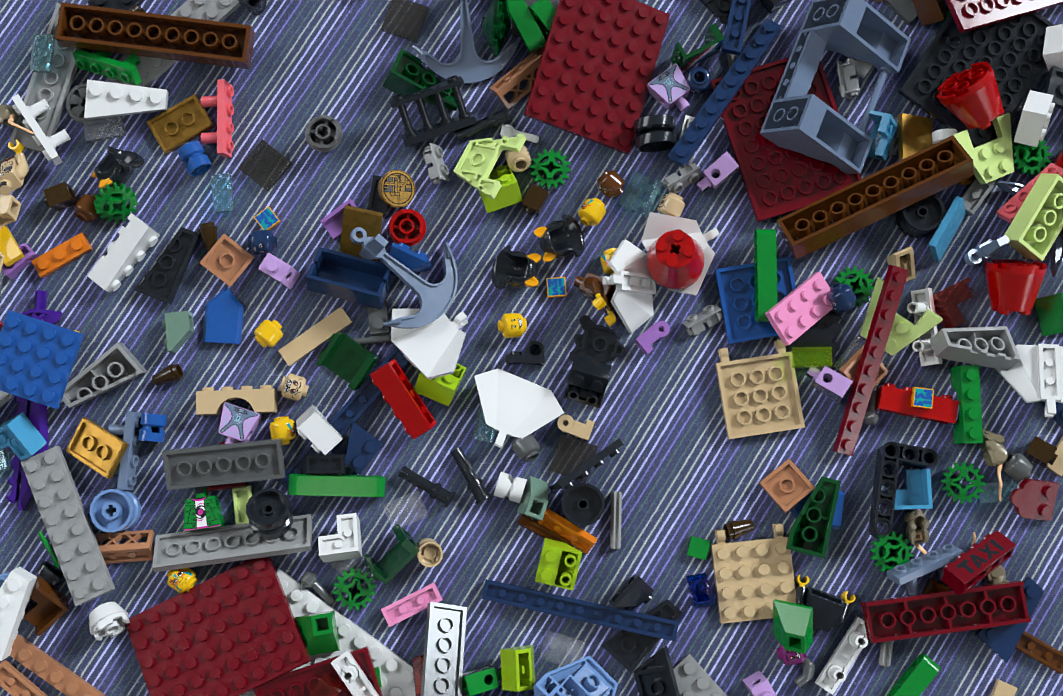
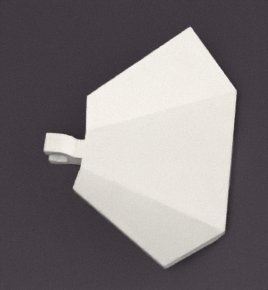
M650 212L641 239L647 252L660 236L676 229L687 233L701 246L704 253V268L699 279L685 289L668 288V290L696 296L715 255V252L707 242L718 237L719 232L717 228L703 235L697 220Z
M625 239L622 240L608 262L615 275H610V277L603 276L602 280L604 285H616V290L610 302L630 334L653 316L652 295L656 294V284L647 269V254Z
M392 309V320L415 315L419 309ZM460 312L451 322L444 313L441 317L423 327L414 329L391 327V341L404 354V357L415 368H418L427 379L452 374L455 371L466 333L459 329L468 323L466 320L467 316Z
M1057 344L1016 345L1015 347L1021 360L1008 371L995 370L1026 403L1043 401L1045 402L1044 416L1054 417L1056 414V402L1063 404V346Z
M499 368L474 376L485 423L499 432L494 446L501 448L506 435L523 439L564 414L553 392L540 385Z

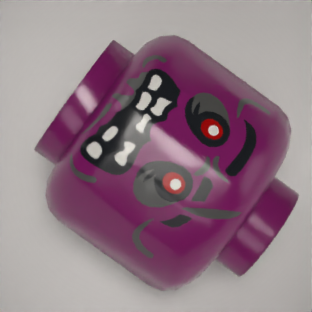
M781 644L780 648H777L778 659L783 660L786 666L802 664L804 658H807L806 653L802 654L785 650Z

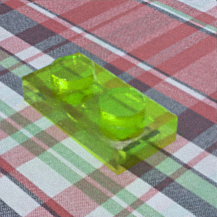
M792 347L791 349L792 368L832 367V347Z

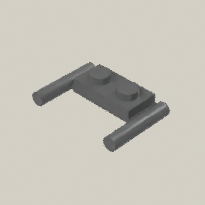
M385 299L381 310L367 306L371 337L355 338L354 340L359 344L369 345L391 342L390 329L388 326H383V323L389 322L387 300Z

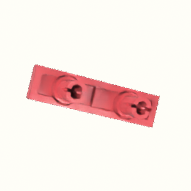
M219 79L217 80V95L201 97L202 107H217V132L201 133V142L203 144L217 143V153L224 158H232V151L234 150L232 133L234 132L232 97L234 96V89L228 81Z
M1050 163L997 210V216L1011 224L1040 174H1059L1063 178V168Z

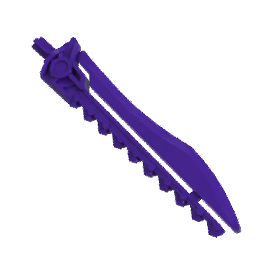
M35 290L34 309H29V311L21 314L56 325L63 313L61 311L46 310L47 291ZM14 396L15 403H18L19 407L12 413L13 417L23 412L28 418L29 414L30 422L47 442L31 456L33 457L48 450L49 447L47 406L31 401L30 406V400ZM15 454L9 462V466L14 472L7 479L9 485L12 486V490L6 495V498L9 502L16 503L19 495L18 510L23 511L26 509L33 493L21 465L22 461Z

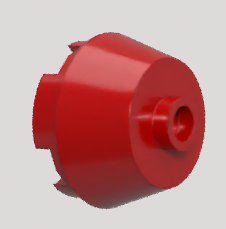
M403 209L391 217L388 224V232L395 243L399 244L401 242L407 246H413L419 243L425 236L426 222L419 212L412 209Z

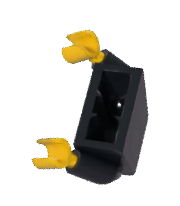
M800 574L796 577V583L799 585L796 590V604L813 607V637L818 629L829 632L831 628L838 626L846 620L850 609L849 603L854 602L856 599L854 594L848 600V591L842 592L841 598L810 586L806 589L805 585L809 583V577H805V583L800 581Z

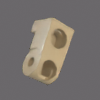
M562 415L559 417L557 425L562 432L588 441L595 422L587 420V423L584 424L573 420L569 415Z

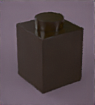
M66 182L43 190L45 204L48 208H52L55 211H60L77 203L72 186Z
M532 184L522 202L523 211L531 216H534V214L539 216L549 197V192Z
M1035 436L1025 451L1024 456L1046 468L1048 464L1053 465L1058 455L1055 454L1057 447Z

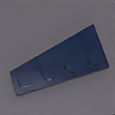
M1026 577L1023 580V589L1028 615L1031 618L1045 591L1030 577ZM1028 622L982 628L975 634L1007 663Z

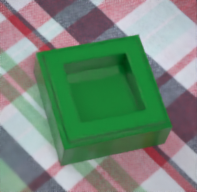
M691 536L686 555L706 560L711 541Z

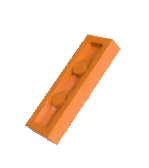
M81 232L31 262L39 276L44 278L93 249L85 234Z
M548 508L545 511L543 520L538 522V524L570 540L571 545L586 554L589 553L597 540L590 533Z

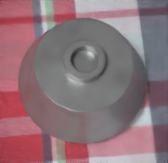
M319 115L308 122L305 130V138L308 145L319 152H328L335 149L343 137L340 123L328 115Z

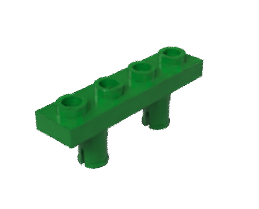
M76 49L72 53L79 69L135 86L142 82L136 67L141 61H139L140 58L136 54H131L125 61L121 62L108 58L111 56V52L96 51L90 53Z

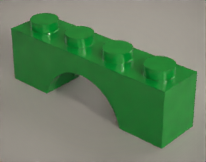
M979 365L951 367V387L956 391L959 400V414L956 424L953 425L954 444L983 443Z

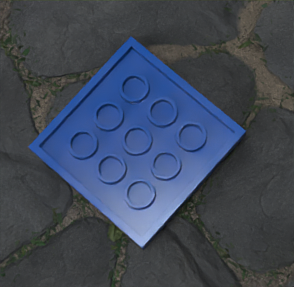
M790 257L777 259L778 303L796 289ZM754 263L715 269L714 273L728 345L778 336L770 322H756Z
M8 310L0 332V391L59 409L84 334Z

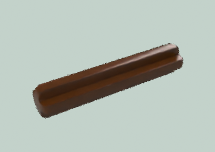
M524 515L520 516L518 525L543 538L571 545L570 540L538 524L537 521Z

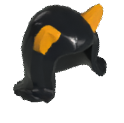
M107 146V155L95 167L91 176L99 179V188H106V184L112 187L114 182H116L117 186H120L122 183L125 184L134 168H140L144 164V159L135 152L123 151Z
M563 214L561 216L563 220L553 221L546 227H538L533 231L534 235L539 237L540 248L545 252L543 255L544 262H551L555 258H564L571 254H575V257L578 258L583 253L585 245L583 232L578 221L570 215Z
M507 245L498 253L497 258L494 260L491 274L492 283L496 288L505 289L506 285L513 287L538 286L536 263L540 261L541 255L537 253L527 255L520 251H511L510 245Z

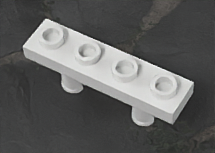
M18 94L11 97L15 103L12 107L18 116L22 114L25 118L22 121L28 130L32 129L35 133L32 137L38 146L42 145L45 150L42 153L48 162L52 160L56 166L62 163V160L55 151L56 147L71 140L65 129L51 137L45 136L35 120L38 115L51 109L46 100L43 99L31 106H26Z
M932 288L911 291L912 302L907 305V311L914 313L916 324L927 308L935 313ZM937 325L917 338L912 344L913 350L919 352L921 366L942 364V358L935 356L930 343V339L938 333Z
M856 616L814 682L832 695L840 683L846 680L848 670L862 648H865L868 644L864 620Z
M349 650L331 662L353 696H379Z

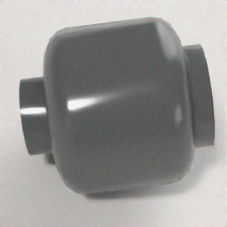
M532 434L523 439L514 437L515 441L512 443V450L519 460L530 462L538 457L540 445Z
M1010 453L1003 464V472L1016 482L1028 479L1033 474L1031 472L1033 469L1032 462L1021 453Z

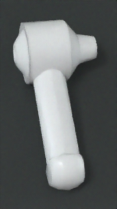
M509 124L502 125L501 137L507 136L512 138L517 137V134H524L526 141L539 142V136L518 131Z

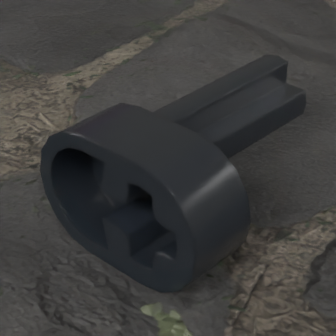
M43 561L36 569V572L53 587L58 586L65 578L58 568L47 561ZM31 598L29 599V603L33 605L35 601Z

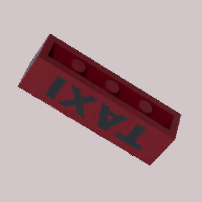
M998 530L991 535L988 533L979 544L974 543L967 553H961L956 561L946 564L943 568L944 574L941 580L961 596L1012 556L1016 544Z

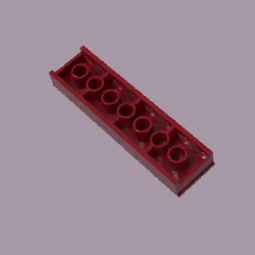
M1024 581L974 586L961 596L952 589L861 602L867 640L871 643L1032 622L1027 610L1023 589Z

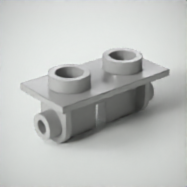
M853 58L847 59L846 63L837 61L836 71L840 82L839 92L843 98L853 100V97L859 96L858 93L860 92L858 78H851L857 75L856 62Z
M429 143L430 146L424 147L422 153L426 165L433 164L432 167L428 168L430 180L434 184L440 183V179L449 181V170L444 164V154L441 147Z
M689 163L679 170L681 176H678L675 172L664 178L662 184L665 188L668 187L669 193H679L683 188L696 183L702 178L700 166L697 167L695 163Z
M708 305L703 308L702 312L688 316L682 322V325L688 328L686 329L688 335L695 336L706 330L703 325L705 322L709 328L721 322L723 318L720 312L721 308L716 305Z

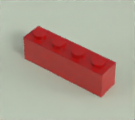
M392 359L370 374L373 384L380 389L383 399L390 404L395 417L400 419L404 425L405 432L412 439L432 429L437 423L395 359Z
M884 383V386L877 387L876 410L948 425L956 424L959 401L953 400V396L941 395V397L933 395L932 409L911 407L912 388L910 387L898 389L895 384Z

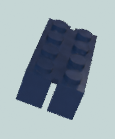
M319 247L313 260L314 264H311L306 275L308 290L381 310L387 296L386 293L389 292L394 280L393 272L385 264Z

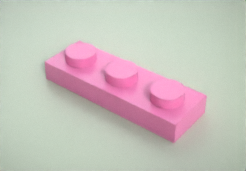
M435 582L382 608L381 611L389 627L426 609L429 602L438 603L443 599Z

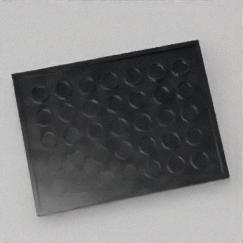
M1033 12L960 33L950 13L898 90V93L946 128L956 129L957 133L968 130L974 148L997 139L992 121L989 127L981 130L980 128L969 129L938 100L939 86L957 71L960 74L967 69H971L972 64L988 62L994 70L1002 106L1005 111L1003 114L1010 113L1012 125L1025 105L1030 90L1034 91L1048 70L1043 57L1045 33L1047 27L1055 25L1039 13Z

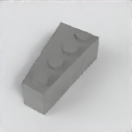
M1007 326L944 328L930 339L935 356L938 358L1008 371L1021 360Z
M117 342L67 383L62 401L69 408L79 406L148 371L123 343Z

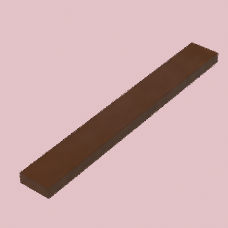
M929 578L921 594L951 589ZM1024 631L1015 649L1055 672L1062 674L1063 652Z

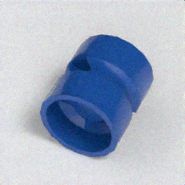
M199 141L189 142L179 148L177 153L182 162L187 163L185 167L190 176H199L212 167V163L208 156L204 154L205 150Z
M141 413L140 424L143 428L139 429L138 440L164 443L165 431H163V427L166 426L167 415Z

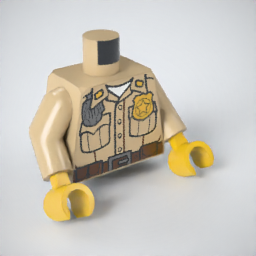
M17 139L16 146L11 142L8 143V147L16 152V155L0 161V194L9 195L11 191L20 188L24 183L25 176L29 172L25 154L22 153L24 145Z

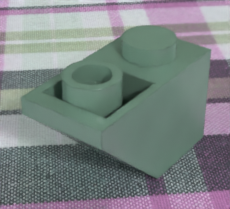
M189 311L165 313V319H163L162 323L164 330H166L164 346L168 352L177 353L194 333L193 313Z
M529 476L517 513L532 519L543 520L548 505V484L543 480Z

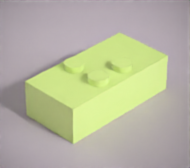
M1040 174L1004 234L1010 241L1008 244L1026 259L1039 261L1044 260L1063 228V178L1059 174Z

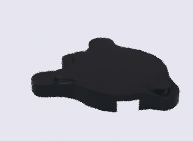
M587 315L581 316L579 322L584 333L574 336L576 348L569 354L571 361L577 355L606 363L624 354L625 348L619 342L613 330L605 326L596 325Z
M834 322L825 328H809L794 342L787 345L786 348L806 365H825L835 370L839 366L835 355L839 351L840 345L838 342H833L832 339L841 331V327L837 322Z

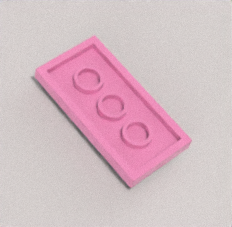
M820 271L811 275L765 313L785 346L794 342L833 309L827 299L830 287Z

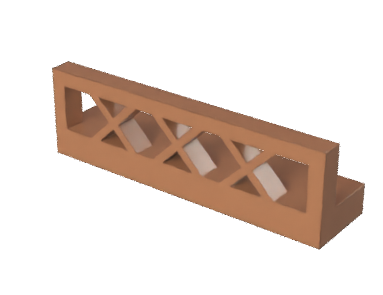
M545 46L532 52L490 87L492 93L499 97L507 109L511 108L531 91L534 83L532 80L535 79L533 77L534 70L539 66ZM523 79H527V87L519 89L520 82ZM509 91H514L513 98L507 102L504 95Z
M153 530L94 534L97 543L102 540H109L105 545L99 546L106 564L153 560L154 549L152 543L155 534ZM141 537H148L147 542L138 543L137 540ZM124 538L129 539V540H128L127 542H125L124 544H118V543H117V542L120 541L121 539H124Z

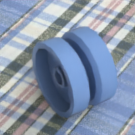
M108 489L102 491L94 497L90 505V517L93 524L104 532H122L131 529L141 516L140 501L134 493L128 490Z

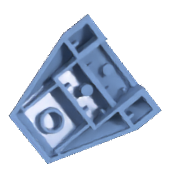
M587 656L546 673L533 688L535 696H615L618 683L591 656Z

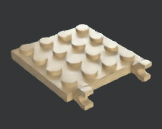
M781 340L774 341L777 354L729 361L728 348L718 350L720 363H715L728 439L805 428L792 352H786L785 345Z
M772 524L774 538L725 543V530H715L716 544H711L719 622L721 624L773 618L774 599L796 603L791 550L786 549L788 536L783 537V524Z

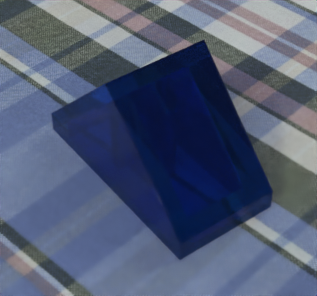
M706 573L686 576L691 606L696 609L715 605Z

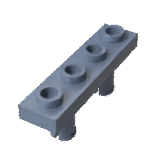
M127 411L125 425L110 424L108 426L109 432L116 436H123V441L129 444L114 475H119L117 489L133 490L136 484L135 472L136 466L139 463L138 448L141 445L138 436L139 429L142 428L140 424L141 413Z
M952 544L943 545L937 550L929 551L923 556L913 558L907 563L897 565L893 569L886 571L887 578L898 585L905 584L908 595H916L919 593L918 577L937 570V577L941 580L944 574L943 568L949 562L956 561L957 557L963 553V550Z

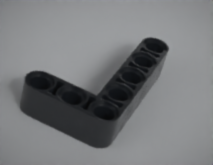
M887 442L878 449L869 520V532L873 537L881 538L892 531L899 465L917 469H928L938 463L939 457L937 452L928 448L896 442ZM886 448L891 450L892 456L886 454ZM905 452L910 454V460L905 457ZM924 455L930 459V463L925 462ZM883 467H887L889 469V475L884 473ZM882 485L887 488V490H888V493H887V494H884V493L882 492V490H881V486H882ZM880 504L885 507V514L879 510ZM878 523L883 526V528H884L883 533H881V532L878 531V529H877V524H878Z

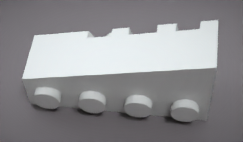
M87 79L84 118L91 120L166 111L169 92L165 89Z
M132 213L127 218L130 220L126 227L122 226L118 231L120 234L119 238L108 245L107 255L101 256L88 274L91 280L109 293L116 291L121 286V281L125 276L127 277L132 273L135 264L144 259L145 252L157 243L160 234Z
M22 567L12 570L0 588V661H3L11 654L13 642L17 637L20 622L24 617L27 602H29L37 579L35 575Z

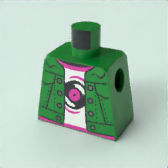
M206 486L194 487L195 498L185 500L184 531L226 526L218 496H207Z
M487 665L464 671L462 693L473 696L498 688V681L502 680L501 668L495 669L493 666Z

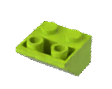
M508 165L498 166L491 171L487 178L497 180L502 185L495 199H491L479 191L487 213L523 201L518 182Z
M457 363L454 373L434 379H427L420 372L414 389L418 394L449 407L467 368Z
M544 538L535 582L573 591L582 552L564 542Z
M533 645L500 649L502 690L519 692L533 689L535 685Z

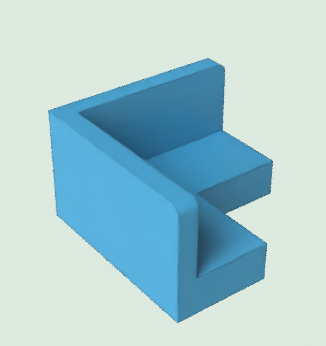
M869 110L868 114L873 120L874 126L870 134L873 142L867 157L886 161L898 124L891 114Z
M23 412L0 424V450L9 446L21 461L34 455L47 443Z
M930 469L904 470L905 489L896 490L894 510L933 509Z

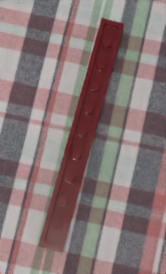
M894 265L888 266L833 447L835 452L853 456L909 270Z

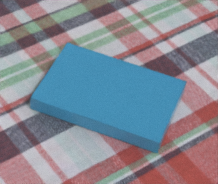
M956 196L929 243L932 258L937 262H940L966 216L964 200L959 196Z

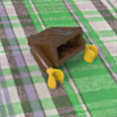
M587 273L585 278L577 276L574 286L579 288L586 299L592 301L593 306L598 311L603 308L604 312L608 313L604 320L609 327L614 325L617 320L612 312L614 307L610 301L616 286L604 285L602 277Z

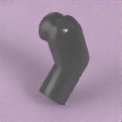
M805 658L801 664L803 673L793 680L799 688L809 682L814 675L815 665L808 658Z

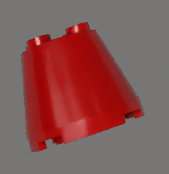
M988 62L972 64L971 69H967L960 74L957 71L938 88L939 94L937 98L940 103L969 129L980 128L983 130L991 125L992 120L1005 112L994 70Z
M680 229L668 231L660 236L651 245L647 254L649 275L661 287L677 290L685 289L699 279L704 268V253L701 246L695 239Z
M992 259V263L985 260L984 270L992 310L999 311V314L1010 315L1011 311L1018 312L1021 315H1030L1046 274L1047 264L1036 261L1030 263L1016 259Z

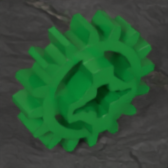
M1046 140L1039 141L1037 147L1013 142V163L1016 166L1014 171L1020 169V175L1027 172L1028 176L1038 175L1047 167L1046 165L1051 163V160L1047 158L1052 156V153L1047 152L1050 146L1044 145Z
M554 148L551 149L550 153L544 149L543 155L538 152V159H532L535 165H530V170H533L531 177H536L534 183L540 182V188L546 185L547 190H550L551 186H554L555 190H557L558 184L564 186L563 180L568 181L569 176L567 174L571 173V169L567 168L570 166V162H565L567 156L561 157L560 150L557 154L554 153ZM549 166L553 167L552 172H548ZM540 174H543L546 177V180L543 179L540 176Z
M114 182L112 187L106 184L105 190L99 188L101 194H95L96 200L93 203L96 213L100 214L101 219L106 217L107 222H110L112 219L115 220V223H118L119 219L126 221L125 217L129 216L131 211L136 212L135 206L138 205L137 197L132 192L131 187L125 188L123 183L117 186L116 182Z
M854 266L850 271L849 267H846L844 272H838L839 277H835L833 280L836 283L848 284L851 288H853L851 285L854 283V288L856 289L853 291L854 294L862 296L860 299H856L854 303L859 308L863 306V303L869 302L868 298H871L872 295L870 291L874 290V286H871L870 283L874 279H868L870 273L863 274V268L857 271L856 266ZM854 275L852 279H845L846 276Z
M962 461L961 466L955 462V468L948 466L949 473L943 472L942 474L946 476V479L941 480L942 483L946 484L942 490L949 491L946 496L950 497L953 495V501L956 502L957 499H960L961 504H964L965 499L972 503V497L979 499L977 493H984L980 487L986 485V483L980 480L984 478V475H978L980 469L974 470L972 463L967 467L964 461ZM960 470L956 478H950L955 471ZM967 470L974 474L976 480L970 479ZM962 477H965V480L972 482V484L961 488L960 484L953 482L960 481ZM950 485L957 487L959 495L952 491ZM976 487L971 494L966 495L968 489Z
M891 531L890 534L884 537L876 538L877 542L871 541L874 548L869 549L870 552H873V555L869 558L875 560L873 566H880L879 571L884 572L885 570L893 569L897 565L909 562L908 557H913V554L909 553V550L913 547L906 545L909 540L902 539V534L898 533L896 535L895 532ZM893 539L897 542L891 545L887 540ZM889 549H893V551H892V555H893V556H889V554H890ZM889 561H891V562L894 563L895 565H893V566H888V565H886L885 563H888Z
M351 567L350 572L343 570L344 576H337L340 582H334V586L338 589H335L333 594L339 595L336 601H343L341 607L347 604L349 605L348 610L355 606L358 611L360 605L364 608L367 607L366 601L372 603L373 598L370 595L374 596L376 594V591L372 590L376 587V583H371L373 578L372 576H367L368 570L362 573L361 567L358 568V571ZM354 576V579L351 581H345L347 578ZM361 578L366 581L368 587L363 585ZM357 581V591L353 596V586ZM343 592L347 593L349 599L344 596ZM365 596L363 599L356 601L358 597Z

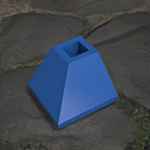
M401 242L399 244H392L389 255L415 274L430 269L431 263L429 258H427V254L418 250L415 253L409 249V246Z

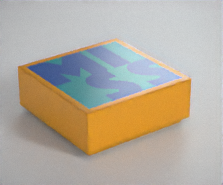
M269 206L254 216V219L263 230H271L281 223Z
M565 277L546 278L547 298L567 296Z
M913 387L911 407L932 409L934 389Z

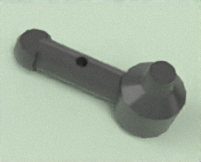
M876 386L872 390L868 411H866L863 420L866 425H876L879 420L876 411L878 392Z
M307 571L301 577L299 587L302 590L313 588L329 605L335 602V599L318 582L314 572Z

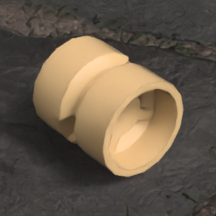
M424 538L417 543L420 551L416 554V557L422 565L434 567L441 562L443 551L435 540Z

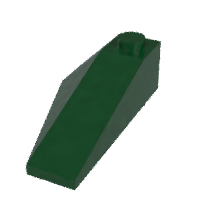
M493 0L486 17L484 16L481 21L484 37L495 57H498L511 28L508 0Z
M401 48L382 86L396 94L406 95L442 82L435 77L436 73L432 70L428 71L422 65L423 62L418 57ZM452 88L441 91L445 107L456 111L458 107ZM433 94L423 98L425 103L437 106Z
M823 476L819 479L790 528L786 549L817 558H825L841 481Z

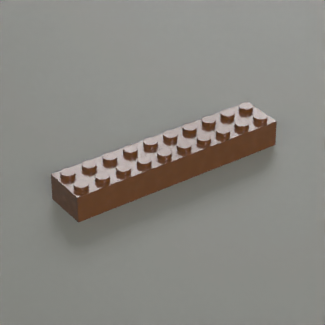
M61 2L55 39L63 47L127 55L136 54L137 56L250 69L255 32L251 25Z
M952 135L778 219L777 224L780 234L797 260L973 176V159Z

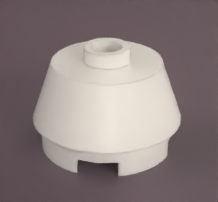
M116 602L101 604L89 614L90 633L99 641L107 635H110L111 638L117 636L126 629L125 623H130L128 613Z

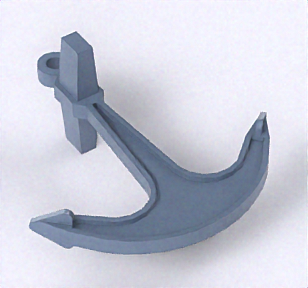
M459 0L460 54L458 58L452 63H443L415 45H412V47L416 50L422 61L440 77L447 80L448 77L457 75L462 77L464 83H477L491 78L507 65L521 38L508 46L496 59H481L474 47L468 1Z
M997 181V185L1004 192L1016 195L1026 186L1016 182ZM1006 235L996 240L990 239L977 246L976 249L965 253V262L970 266L977 265L981 260L984 261L997 254L999 249L1008 245L1010 241ZM1059 236L1052 245L1050 269L1052 276L1055 278L1058 276L1063 265V240Z
M361 227L351 231V241L362 245V250L359 252L360 256L367 260L380 259L419 298L420 309L417 314L385 322L383 326L399 329L419 328L432 323L447 311L455 297L458 284L457 267L448 242H444L443 279L440 283L431 284L386 253L385 246L388 241L380 234L374 237H367L366 231ZM356 233H359L361 238H357Z

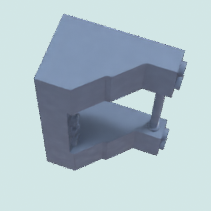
M812 0L760 134L778 147L831 163L845 174H860L873 139L866 133L871 119L868 112L875 109L887 75L899 73L911 39L865 0ZM824 50L871 63L880 72L859 128L814 94L807 95Z

